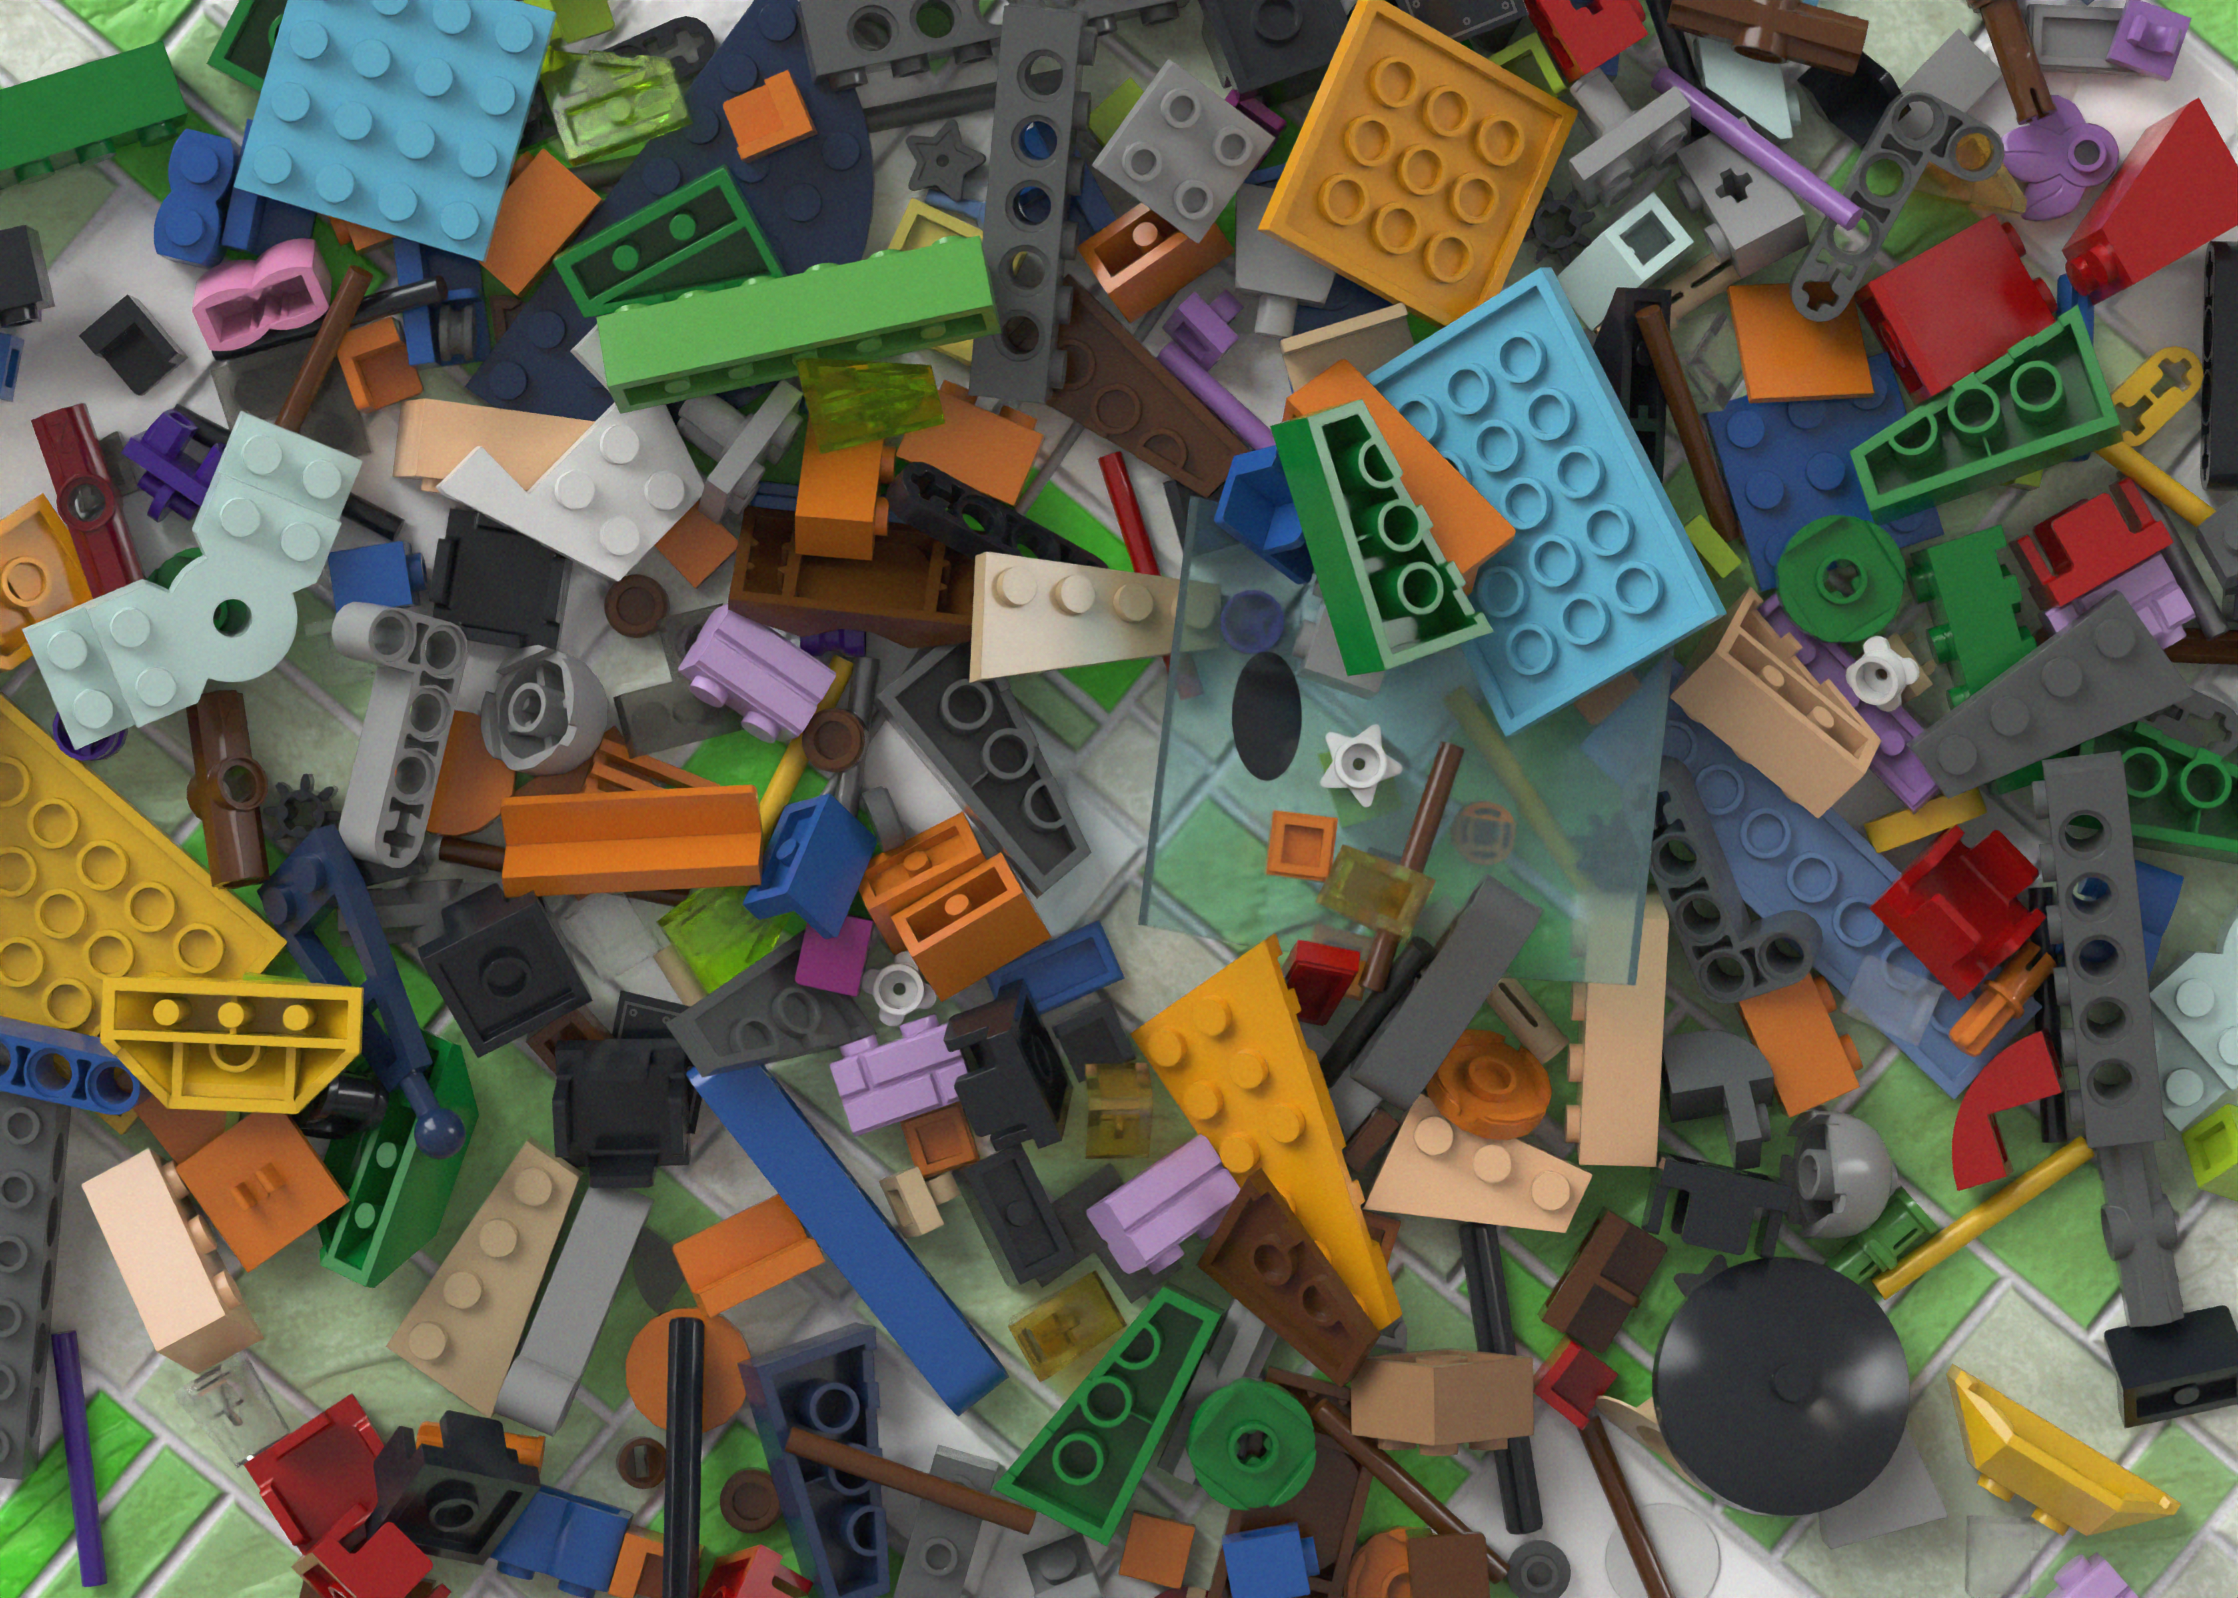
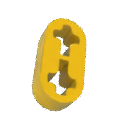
M2178 346L2160 349L2150 355L2110 393L2113 405H2117L2121 409L2133 406L2140 399L2148 405L2134 420L2136 426L2140 429L2138 433L2134 435L2129 430L2122 432L2123 442L2131 448L2137 447L2149 440L2201 388L2204 377L2203 368L2198 357L2193 352ZM2161 361L2169 366L2179 361L2183 363L2186 370L2182 373L2181 380L2186 386L2182 391L2173 386L2164 390L2158 397L2150 391L2164 375L2158 367Z
M1976 787L1949 799L1942 793L1935 795L1915 814L1907 807H1903L1863 823L1870 844L1875 848L1876 853H1881L1953 827L1955 824L1958 825L1988 811L1980 789Z

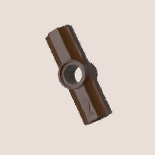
M1672 0L1665 27L1687 32L1697 37L1731 44V50L1753 60L1772 64H1784L1789 60L1853 78L1865 43L1869 21L1857 16H1850L1835 12L1834 10L1803 3L1804 0Z
M216 690L203 693L198 703L186 708L195 775L191 777L187 786V801L192 812L203 823L212 887H218V890L259 885L270 880L259 806L267 796L268 779L265 770L252 758L243 693H237V690ZM223 781L230 788L232 798L225 792Z

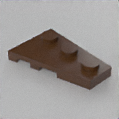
M1262 1168L1247 1177L1196 1266L1342 1388L1355 1378L1381 1334Z

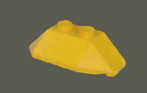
M103 977L100 1043L113 1055H116L128 1070L167 1109L299 1114L361 1054L364 988L309 982L215 978Z
M1952 1363L1946 1373L1967 1462L1982 1472L1976 1483L2010 1503L2015 1493L2036 1505V1508L2031 1517L2058 1534L2064 1536L2071 1526L2085 1536L2172 1516L2176 1514L2181 1506L2179 1501L1955 1364Z

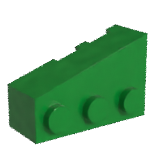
M726 163L564 250L553 259L554 265L584 318L614 313L618 308L628 304L639 303L650 306L674 301L682 294L694 290L716 292L735 288L755 277L768 276L777 279L788 276Z

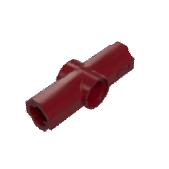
M86 403L64 407L31 420L57 494L58 513L63 522L68 526L92 598L95 599L140 579L147 580L123 511V495L118 486L113 482ZM88 485H95L105 496L106 505L104 512L99 518L88 522L81 518L76 511L75 500L81 489Z

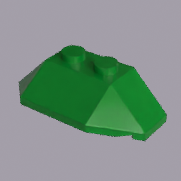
M421 1028V1033L433 1062L423 1074L441 1108L454 1111L463 1120L466 1128V1139L461 1150L454 1156L442 1160L432 1159L424 1155L417 1147L414 1139V1129L418 1119L403 1090L399 1089L389 1092L387 1110L378 1128L348 1135L347 1139L331 1140L323 1161L350 1201L317 1224L323 1245L319 1250L320 1264L339 1275L369 1288L378 1286L437 1235L479 1117L461 1045ZM365 1060L356 1068L355 1074L360 1076L374 1071Z

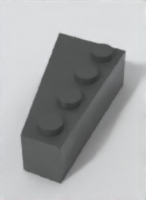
M971 641L936 646L879 693L875 698L874 705L998 853L1002 852L1015 874L1038 899L1092 852L1056 778L1053 777L1042 755L1039 743L1029 723L1026 722L1017 704L1007 678L1003 677L990 681L969 683Z

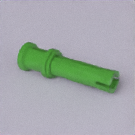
M1900 1185L1894 1192L1895 1199L1885 1207L1871 1227L1853 1235V1239L1823 1265L1840 1272L1860 1285L1878 1269H1881L1883 1272L1888 1268L1892 1270L1898 1265L1896 1257L1925 1232L1932 1235L1939 1228Z

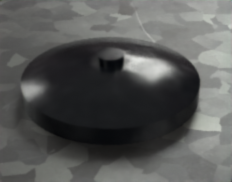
M1773 1257L1772 1260L1760 1258L1743 1262L1723 1270L1696 1287L1681 1302L1665 1326L1658 1343L1652 1372V1395L1658 1426L1664 1441L1674 1459L1694 1483L1720 1502L1737 1510L1765 1517L1789 1518L1818 1513L1838 1506L1856 1496L1879 1476L1896 1451L1904 1432L1910 1402V1381L1908 1366L1899 1337L1887 1315L1864 1289L1840 1272L1827 1266L1803 1259Z

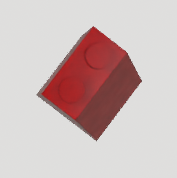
M2199 97L2148 127L2143 132L2061 250L2067 260L2065 270L2070 283L2082 296L2089 295L2093 306L2138 283L2238 225V165Z
M1994 213L1879 276L1854 293L1856 304L1884 352H1888L1891 365L1914 406L1955 384L1970 373L1976 372L2007 354L2008 349L2029 335L2031 337L2035 336L2056 322L2052 313L2058 310V306L2053 294L2041 277H2037L2034 280L2031 279L2020 259L2026 255V249L2020 236L2010 222L2006 221L2000 224Z

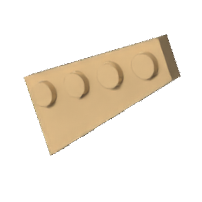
M993 552L981 553L975 556L969 683L1017 675L1040 674L1047 671L1075 667L1097 666L1125 660L1133 661L1198 652L1215 647L1217 584Z
M532 1137L525 1142L386 1345L388 1349L489 1419L495 1414L493 1408L506 1375L516 1358L523 1332L544 1282L543 1278L548 1264L558 1244L583 1176L581 1171L564 1159L555 1158L554 1152Z

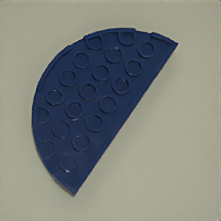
M754 0L570 247L726 163L788 276L804 273L809 267L821 263L843 265L862 260L873 218L875 189L873 149L867 120L856 88L832 92L830 91L829 82L813 85L796 13L799 4L798 0ZM789 70L795 77L818 134L752 162L745 163L741 160L737 151L739 145L723 109V104L729 99L766 85L764 79ZM556 266L483 361L465 388L500 409L596 421L614 403L611 393L570 351L597 324L596 317L599 316L583 317ZM780 380L756 385L754 389L745 387L716 393V395L738 410L776 387ZM686 400L665 404L675 425L681 419L678 415L679 410Z

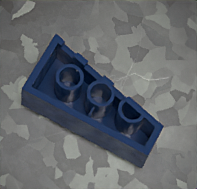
M856 1322L737 1363L801 1575L813 1582L808 1598H875L890 1592L886 1508L882 1507L881 1484L784 1451L792 1427H796L883 1458L882 1447H879L877 1408H880L879 1382L875 1381L873 1350H877L876 1327Z

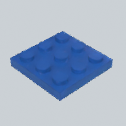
M1888 352L1867 358L1874 389L1872 398L1749 403L1748 396L1746 395L1702 410L1729 500L1746 544L1744 548L1758 592L1776 587L1774 575L1776 562L1780 558L1788 540L1803 526L1829 515L1854 516L1875 524L1849 451L1907 415ZM1936 507L1880 526L1893 538L1899 549L1945 535ZM1835 561L1826 567L1827 571L1839 568Z

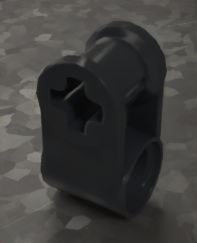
M343 1070L299 1114H293L292 1118L307 1137L329 1140L347 1139L348 1135L375 1130L379 1127L387 1110L389 1092L375 1072L359 1076L351 1071Z

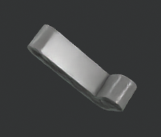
M351 602L339 610L333 621L332 638L334 646L340 654L347 658L376 665L377 670L342 811L339 833L353 859L391 868H402L410 864L418 856L423 844L465 669L468 643L461 628L451 622L397 607L366 602Z
M589 1186L521 1352L513 1361L493 1408L494 1413L552 1437L561 1428L652 1210L654 1199L628 1188H591Z

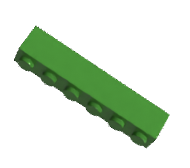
M980 235L969 238L947 236L938 239L931 246L904 252L897 249L882 250L872 254L866 260L843 265L821 263L809 267L804 273L777 279L768 276L755 277L745 281L739 287L716 292L694 290L682 294L677 300L650 306L639 303L628 304L618 308L613 314L596 317L607 387L620 414L1001 333L989 264Z

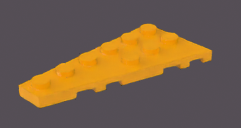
M1274 933L1134 1030L1130 1035L1197 1134H1202V1136L1208 1138L1219 1155L1223 1168L1228 1169L1240 1189L1247 1177L1262 1168L1378 1331H1381L1402 1316L1403 1313L1380 1244L1370 1237L1360 1207L1365 1202L1358 1179L1351 1180L1342 1153V1149L1347 1145L1316 1052L1307 1048L1296 1015L1301 1011L1295 989L1287 988L1278 961V957L1283 953L1277 935Z

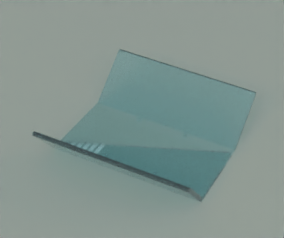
M1190 496L1138 925L1248 947H1255L1276 933L1281 950L1285 952H1291L1299 939L1360 951V961H1366L1440 741L1460 746L1465 751L1393 963L1414 936L1424 938L1434 947L1477 883L1484 875L1489 874L1543 909L1531 935L1501 978L1636 986L1674 645L1516 736L1505 737L1459 644L1386 670L1378 694L1369 701L1297 676L1302 659L1292 656L1294 644L1303 620L1315 621L1322 598L1312 595L1317 578L1315 570L1309 583L1297 585L1216 525L1214 517L1220 503ZM1266 651L1278 654L1287 662L1297 681L1302 705L1301 735L1295 757L1289 768L1280 777L1271 781L1257 779L1246 769L1238 754L1232 728L1233 697L1241 671L1254 655ZM1378 724L1381 728L1382 749L1386 755L1402 765V772L1378 782L1372 804L1369 807L1362 806L1348 788H1323L1320 780L1333 762L1325 737L1327 733L1334 732L1354 738L1371 725ZM1357 758L1353 761V767L1356 770H1362L1365 767V763L1362 759ZM1273 810L1338 818L1330 883L1264 875Z

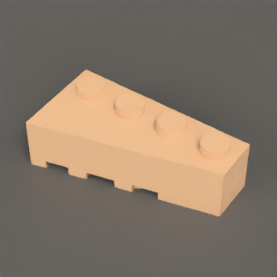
M1610 884L1608 888L1583 887L1581 920L1574 921L1573 957L1574 959H1580V982H1572L1570 992V1018L1572 1021H1578V1044L1569 1043L1567 1056L1568 1082H1577L1576 1105H1566L1564 1119L1565 1143H1575L1579 1165L1656 1167L1669 932V917L1657 885Z

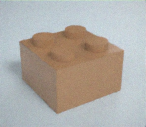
M1454 1348L1368 1356L1355 1378L1351 1380L1352 1435L1378 1438V1448L1383 1450H1410L1417 1448V1444H1419V1454L1426 1456L1457 1455L1458 1444L1469 1443V1449L1472 1450L1507 1449L1508 1438L1534 1435L1533 1358Z

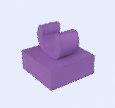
M2126 0L2105 61L2166 82L2171 78L2192 18L2141 0Z
M1227 289L1210 305L1194 291L1177 307L1162 326V329L1208 372L1238 340L1239 336L1228 325L1236 318L1235 316L1244 306Z

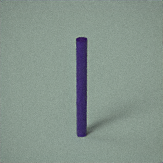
M76 1330L52 1333L51 1341L82 1587H92L107 1584L108 1581Z

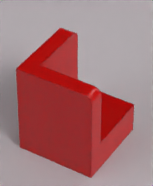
M1566 1333L1533 1375V1393L1578 1428L1584 1430L1591 1421L1588 1414L1595 1406L1596 1398L1606 1392L1618 1376V1373Z

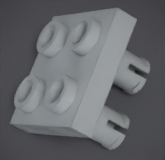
M1168 59L1091 166L1199 244L1275 137Z
M1600 67L1582 76L1570 88L1571 94L1576 99L1572 107L1579 111L1577 116L1595 139L1593 144L1569 160L1572 191H1578L1577 199L1586 211H1589L1600 202L1605 208L1619 202L1636 186L1633 181L1634 178L1651 166L1660 171L1678 160L1676 151L1687 146L1685 142L1691 139V105L1676 85L1641 110L1634 111L1631 110Z
M782 379L756 414L751 412L748 416L742 414L716 394L688 399L684 402L678 414L681 419L676 425L680 436L718 462V465L706 479L698 508L700 513L719 525L730 510L739 516L746 509L761 486L758 482L766 471V468L763 467L765 462L768 460L777 466L798 437L796 431L803 422V418L797 414L803 396L801 391Z

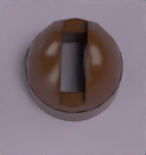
M638 1436L629 1439L622 1445L617 1454L616 1466L619 1475L626 1483L638 1489H649L660 1484L665 1478L666 1449L661 1443L650 1437ZM644 1445V1462L647 1476L637 1477L634 1447Z

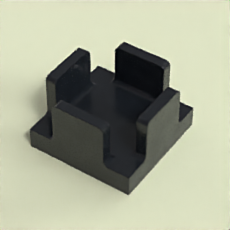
M1198 0L1204 15L1201 31L1202 37L1223 89L1232 86L1238 103L1261 95L1263 103L1267 108L1319 90L1348 24V19L1340 0Z
M450 508L445 539H438L429 592V602H434L432 617L459 626L468 641L517 649L541 645L559 651L573 561L542 546L541 543L491 520L478 511L470 512Z
M493 883L443 908L441 915L446 932L442 936L418 947L422 964L477 1058L593 1001L590 990L574 962L565 934L544 897L536 896L534 890L507 903L499 884Z
M1020 979L1001 986L995 1000L951 1016L943 1039L948 1052L969 1046L980 1069L958 1076L955 1080L954 1089L976 1135L984 1137L991 1134L990 1141L995 1151H1000L1034 1139L1038 1149L1062 1141L1074 1088L1025 981Z
M675 1038L557 1040L555 1048L556 1085L552 1098L555 1158H562L574 1167H590L589 1183L591 1188H648L654 1185L656 1171L659 1166L690 1164L691 1144L686 1053Z
M1657 1151L1656 1167H1650L1649 1175L1651 1176V1182L1641 1228L1645 1232L1659 1235L1668 1192L1673 1187L1677 1188L1678 1192L1670 1228L1674 1233L1681 1235L1684 1243L1742 1255L1746 1251L1754 1211L1758 1207H1763L1754 1245V1253L1761 1258L1773 1259L1783 1212H1788L1793 1189L1791 1185L1779 1177L1748 1170L1735 1171L1734 1167Z
M447 1410L439 1421L443 1448L421 1443L417 1450L413 1428L399 1426L374 1461L373 1468L378 1503L365 1521L367 1541L382 1525L392 1522L426 1555L484 1565L541 1488L538 1467L519 1463L517 1450L506 1447L503 1425L498 1420Z

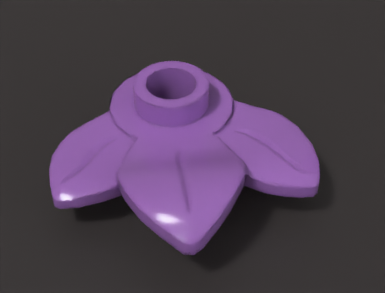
M2051 95L2053 103L2056 104L2057 112L2040 120H2037L2035 116L2032 118V123H2029L2030 125L2018 127L2001 137L2005 156L2000 169L2015 179L2028 183L2021 203V218L2024 220L2035 222L2049 221L2073 212L2079 205L2086 188H2093L2106 182L2113 175L2118 164L2119 149L2112 134L2099 125L2086 123L2077 106L2059 95ZM2083 144L2094 146L2098 150L2099 159L2092 165L2080 164L2074 156V151L2077 147Z

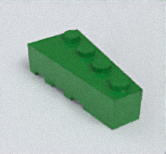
M163 40L1 89L0 190L16 184L27 185L44 180L54 175L56 170L78 162L80 166H89L103 162L117 155L115 149L140 141L141 147H150L177 137L176 128L185 124L188 111Z
M2133 721L2068 749L2069 757L2115 751L2121 752L2125 768L2133 847L2238 864L2237 765L2223 760V756L2202 747L2195 748L2162 734V730L2141 721ZM2079 815L2068 823L2065 831L2072 837L2086 839L2097 833L2101 822L2091 815Z
M1168 1281L992 1489L1108 1546L1225 1309Z

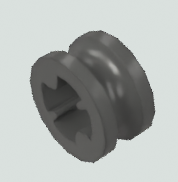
M441 304L439 341L442 361H451L455 354L464 355L466 361H475L477 351L475 304H466L464 309L460 311L454 310L451 304Z

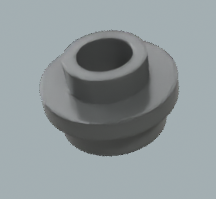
M1531 1540L1525 1542L1514 1550L1508 1560L1510 1570L1507 1573V1580L1512 1591L1519 1598H1559L1569 1585L1571 1577L1569 1561L1564 1552L1549 1541ZM1543 1562L1549 1565L1551 1575L1545 1583L1534 1584L1528 1580L1527 1571L1532 1564Z

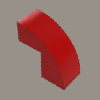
M2048 1027L2021 1038L1996 1055L1982 1069L1966 1092L1957 1114L1952 1138V1165L1957 1191L2007 1177L2014 1171L1997 1121L1996 1112L2059 1094L2067 1089Z

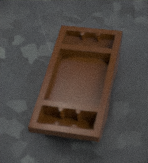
M749 505L744 510L728 597V610L757 623L800 637L848 629L856 632H872L908 649L952 645L971 641L975 575L974 560L908 524L889 522L887 536L875 535L872 561L795 554L796 511ZM974 530L978 534L986 535L985 531Z
M1269 1365L1264 1382H1271L1288 1390L1301 1402L1308 1414H1310L1319 1401L1327 1398L1351 1420V1387L1343 1386L1340 1388L1334 1382ZM1312 1420L1316 1437L1315 1450L1317 1452L1315 1467L1305 1486L1293 1498L1284 1504L1272 1508L1269 1505L1260 1508L1248 1507L1249 1510L1230 1508L1223 1535L1297 1522L1300 1538L1313 1536L1320 1575L1308 1577L1311 1594L1293 1598H1341L1373 1475ZM1257 1430L1255 1433L1249 1434L1243 1460L1250 1454H1254L1259 1458L1265 1455L1267 1449L1262 1443V1439L1266 1433ZM1370 1437L1378 1445V1438ZM1222 1540L1207 1598H1232Z

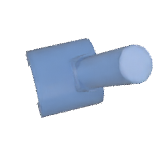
M933 189L928 190L925 204L964 215V217L976 220L978 227L983 231L986 200L980 202L962 198L961 201L954 202L943 192Z

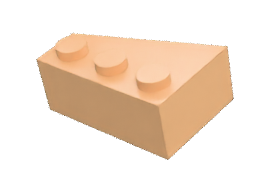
M426 398L401 401L392 477L422 481L421 491L441 494L435 487L476 446H482L527 492L595 421Z
M1750 586L1726 610L1727 615L1716 620L1705 631L1673 689L1670 698L1682 707L1688 717L1695 722L1703 724L1730 746L1738 758L1748 764H1752L1779 786L1788 799L1802 805L1819 819L1865 775L1882 740L1830 679H1827L1821 685L1796 657V654L1803 647L1790 632L1780 638L1758 612L1757 608L1764 601Z
M1421 1092L1413 1105L1406 1112L1402 1113L1399 1120L1400 1125L1392 1134L1364 1194L1365 1202L1361 1206L1363 1209L1566 1233L1593 1175L1587 1169L1518 1137L1511 1140L1485 1139L1464 1131L1441 1115L1428 1097V1094Z
M148 1148L81 1185L156 1351L190 1371L199 1374L264 1339L245 1304L238 1286L216 1250L218 1245L210 1226L200 1214L196 1213L188 1198L191 1191L174 1169L178 1164L175 1160L167 1161Z

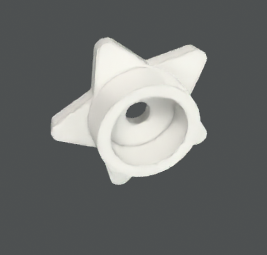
M1378 724L1371 725L1354 738L1334 732L1327 733L1325 737L1333 762L1321 778V786L1323 788H1348L1364 807L1371 806L1379 781L1396 776L1403 770L1402 765L1386 755L1382 749L1381 728ZM1357 758L1362 759L1365 763L1364 769L1356 770L1353 767V761Z

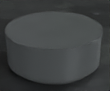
M881 785L861 793V799L868 820L882 852L885 853L905 845V832L888 789L886 787L883 788Z

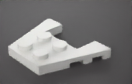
M596 324L570 352L609 391L598 325ZM614 402L527 492L482 446H476L435 488L442 495L475 509L491 520L541 543L542 546L611 581L619 582L702 497L705 485L666 405L620 414Z

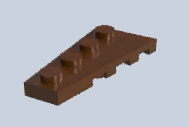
M1067 274L1063 278V285L1073 286L1072 313L1069 325L1059 324L1057 350L1067 351L1065 382L1063 389L1053 388L1052 398L1044 404L1082 424L1085 428L1135 455L1138 459L1203 497L1210 498L1226 481L1233 457L1251 452L1252 450L1071 274ZM1026 317L1008 336V339L1015 347L1022 350H1030L1035 348L1038 343L1039 331L1036 324Z

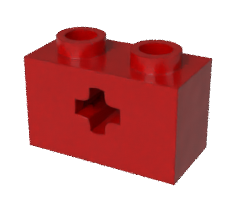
M1523 0L1529 14V19L1569 83L1586 75L1649 35L1642 24L1646 20V16L1639 0H1591L1578 10L1572 6L1570 0Z

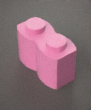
M307 238L287 240L267 249L256 261L245 259L233 260L219 264L206 271L196 281L192 313L209 350L230 351L243 348L260 339L269 329H295L320 318L330 308L332 277L316 240Z

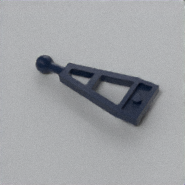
M335 824L316 828L270 876V880L263 883L257 890L263 903L264 911L269 920L273 922L278 933L287 941L286 948L311 983L352 986L314 932L320 923L339 905L367 978L360 986L364 988L361 1054L388 1092L399 1089L403 1090L418 1119L414 1129V1139L419 1150L432 1159L442 1160L450 1158L457 1154L464 1145L466 1139L465 1124L457 1113L447 1108H441L423 1074L433 1062L358 867ZM377 1008L379 1009L389 1038L383 1031L379 1023L376 1021L374 1016L372 1015V1013Z

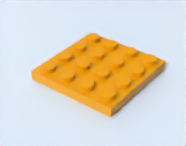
M1358 0L1257 230L1395 305L1399 303L1405 304L1409 313L1442 329L1500 293L1579 111L1385 0Z

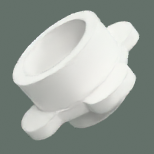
M1873 636L1864 643L1863 656L1847 668L1846 680L1854 693L1862 701L1876 705L1882 711L1889 712L1901 705V693L1905 687L1918 680L1919 667L1913 659L1902 658L1890 649V644L1886 638ZM1878 669H1884L1887 672L1886 679H1882L1879 676Z
M907 951L898 953L895 956L894 962L881 970L869 969L862 979L863 990L874 996L877 1005L880 1007L879 1018L888 1026L900 1025L904 1021L905 1015L918 1008H931L937 998L936 993L930 984L925 982L918 970V966ZM896 983L905 985L906 990L904 994L897 995L894 993L893 987Z

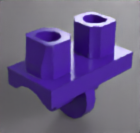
M175 409L163 412L146 431L130 437L121 452L147 470L140 478L137 487L154 498L148 509L147 516L157 523L163 521L171 511H174L188 522L193 520L203 503L226 447L221 442L214 444L202 464L186 454L184 450L198 427L192 420Z

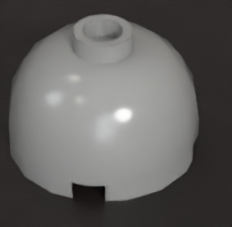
M541 645L520 648L503 660L496 670V673L503 674V677L499 681L495 693L485 692L481 704L480 729L486 750L491 756L502 760L509 769L532 776L545 777L565 774L590 759L601 743L608 716V701L603 685L591 669L574 656Z
M1819 1110L1801 1113L1792 1123L1787 1136L1798 1137L1794 1148V1160L1789 1155H1782L1779 1168L1780 1179L1793 1187L1788 1212H1784L1789 1224H1800L1803 1231L1798 1233V1235L1808 1239H1833L1853 1236L1870 1228L1884 1211L1889 1197L1895 1192L1898 1180L1896 1165L1890 1158L1889 1151L1876 1129L1854 1115L1837 1111Z

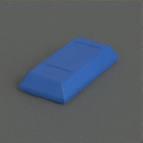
M1100 920L1031 949L985 977L994 999L997 998L1001 986L1024 979L1040 1015L1125 979Z

